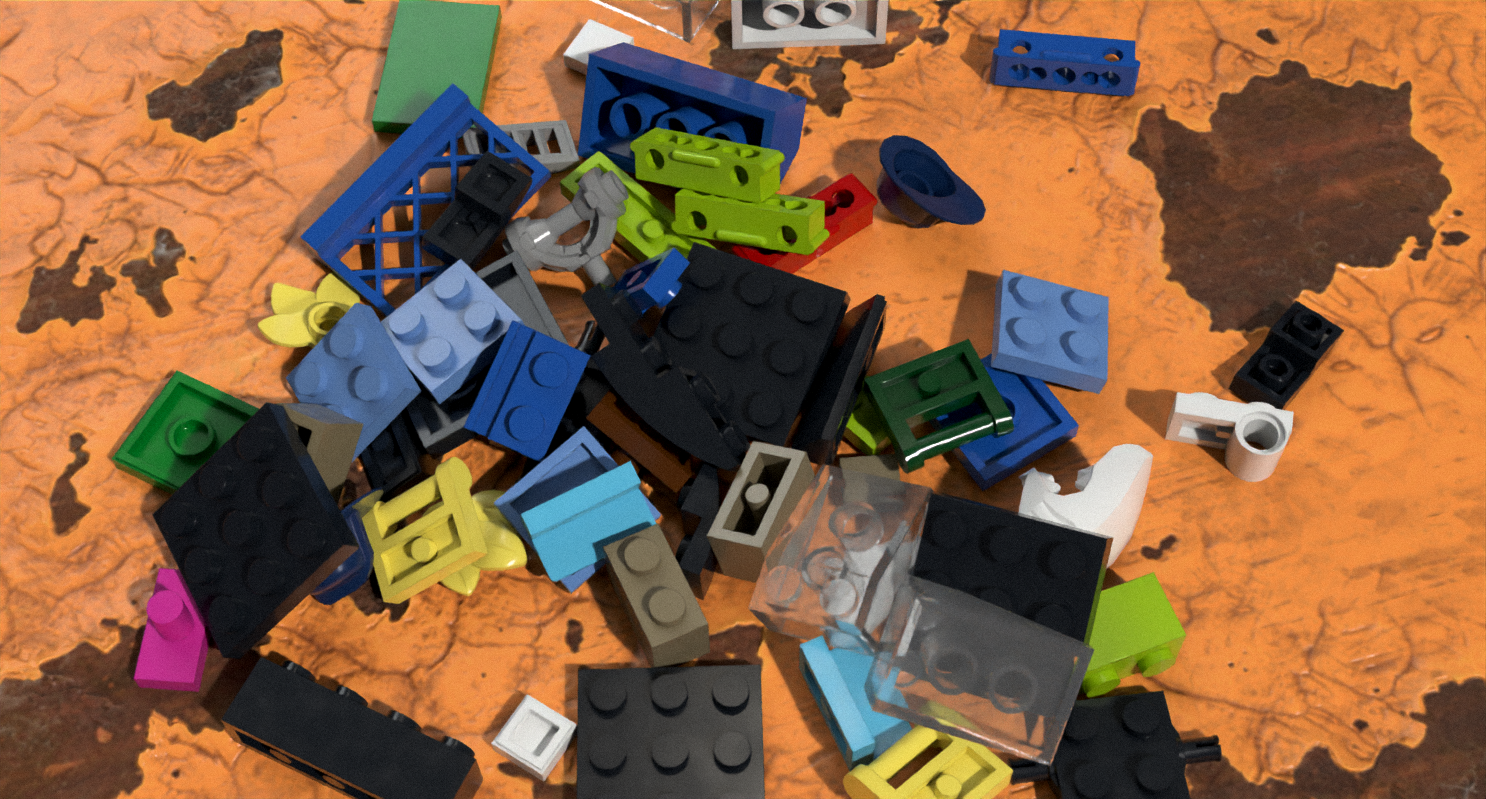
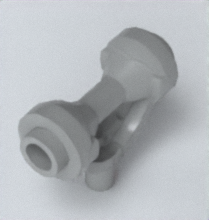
M594 167L584 173L578 182L580 188L572 202L548 218L531 220L529 216L519 217L506 225L505 234L507 238L502 242L505 252L508 255L517 250L525 265L531 271L536 272L540 268L545 267L559 272H575L583 267L594 286L598 283L611 286L617 280L601 255L611 249L617 229V218L625 214L626 208L623 201L628 199L629 195L620 178L612 170L604 173L600 168ZM582 221H590L587 234L579 242L572 245L556 243L559 236Z

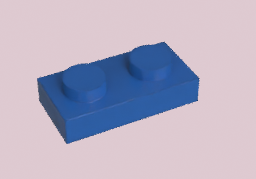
M671 248L627 269L613 288L619 291L625 289L629 292L643 314L655 305L659 309L663 308L681 289L682 283L677 279L690 262L675 248Z

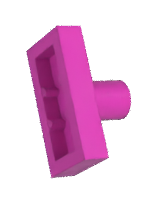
M159 568L154 593L146 607L148 618L134 680L140 688L199 692L211 632L180 570Z

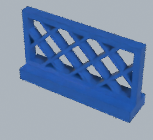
M453 83L300 236L315 259L326 268L329 267L384 317H387L396 310L384 299V280L414 278L416 294L450 267L446 263L442 266L422 267V237L428 230H422L421 205L452 203L455 200V187L459 183L458 167L474 166L483 156V154L458 155V139L473 124L488 136V150L490 153L508 164L520 163L532 174L530 176L532 178V185L513 216L551 177L550 171L476 109L470 103L469 96ZM496 144L507 153H496ZM450 148V156H443ZM451 167V192L421 194V177L430 168ZM413 186V194H405ZM413 205L412 231L383 232V215L391 207ZM375 225V233H367ZM414 242V267L384 269L383 243ZM375 244L374 270L352 271L340 261L354 245ZM424 277H432V278L423 286V278H424ZM375 280L376 291H374L364 281Z

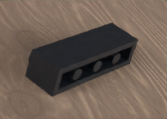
M261 657L221 719L234 742L351 799H473L483 782L477 760L474 758L475 753L464 743L449 736H443L440 741H437L421 733V727L406 715L390 710L387 716L368 708V702L355 691L341 685H337L332 691L315 683V676L307 669L288 660H285L280 666Z

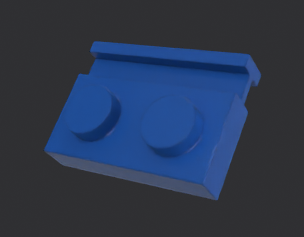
M512 320L465 422L464 428L542 462L591 355Z

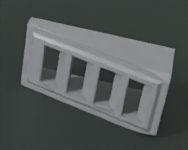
M566 120L496 125L527 152L528 146L536 145L539 154L532 156L544 165L551 174L580 166V160ZM477 127L468 129L462 135L466 155L484 154L486 151H489L488 136ZM557 140L561 153H550L547 142ZM496 144V153H507ZM520 163L510 164L526 175H532Z

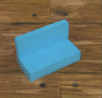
M631 461L521 514V521L552 582H558L605 559L603 546L656 524L639 489L641 481Z
M822 635L800 644L799 669L849 771L860 764L869 765L912 729L865 638H858L832 650H829Z

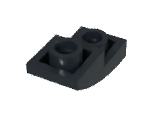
M1295 301L1269 330L1261 347L1235 374L1228 389L1250 403L1263 402L1274 406L1276 409L1285 410L1333 349L1344 330L1325 319L1319 313Z
M705 461L696 479L689 478L679 494L677 510L681 511L685 536L680 542L675 555L694 596L703 601L712 582L718 562L707 534L721 507L716 466Z

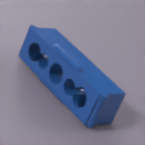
M1000 29L997 48L993 49L989 81L994 85L1038 88L1041 90L1131 96L1135 92L1141 63L1135 60V41ZM1016 46L1025 47L1028 52L1025 54L1015 53L1012 49H1014ZM1108 54H1114L1119 59L1111 62L1104 57Z

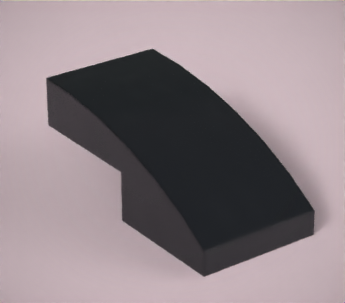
M486 151L455 187V200L422 237V249L449 266L462 259L474 270L517 210L532 185V178L489 151Z

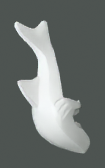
M1135 444L1114 446L1095 465L1078 471L1075 487L1081 492L1065 496L1058 495L1061 486L1054 482L1053 475L1038 472L1035 468H1032L1019 476L1023 485L1019 513L1113 537L1107 564L1108 568L1115 562L1129 542L1139 519L1150 477L1153 455ZM921 536L897 541L875 550L826 558L823 564L824 571L842 587L845 596L841 615L830 638L834 643L844 644L861 634L896 594L911 586Z

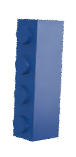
M622 42L589 54L578 155L589 159L596 152L600 151L620 169L636 174L635 152L631 150L630 143L657 127L779 150L785 156V160L780 164L781 184L799 150L807 98Z

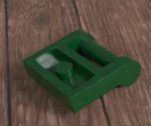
M969 339L864 379V392L894 447L900 467L906 474L923 468L925 460L989 435L999 438L1014 431L1011 414ZM975 402L978 403L982 410L981 414L915 439L910 429Z

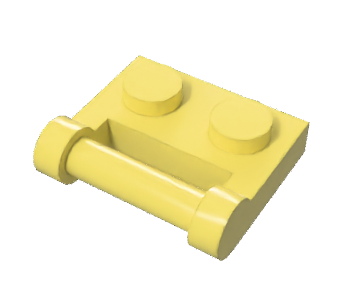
M451 457L439 464L434 475L386 503L378 501L362 517L374 552L373 566L383 602L400 604L489 554L469 491L473 482L472 475L461 459ZM443 499L444 505L394 533L397 529V523L436 500Z
M932 706L916 717L913 729L869 765H857L843 778L845 790L852 799H993L1009 785L1014 770L944 711ZM930 746L943 749V751L896 790L887 783Z

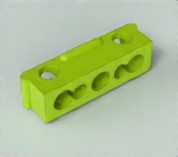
M657 127L630 143L631 150L635 152L636 179L758 204H761L780 190V164L785 160V156L779 150Z
M684 188L675 194V221L672 222L671 229L677 234L803 255L812 254L830 235L829 231L824 229L825 201L773 194L764 202L758 204ZM706 225V228H698V226ZM797 239L795 243L786 242V240Z

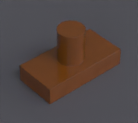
M613 387L586 417V419L617 444L609 455L618 466L631 461L637 474L645 467L675 493L691 477L701 459L676 446L653 429L628 406Z

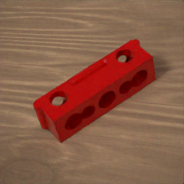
M853 173L847 174L817 194L806 197L807 199L825 201L824 229H827L830 234L812 254L803 255L743 244H736L732 248V252L736 256L793 274L872 224L873 210L878 200ZM797 239L786 240V242L795 243Z

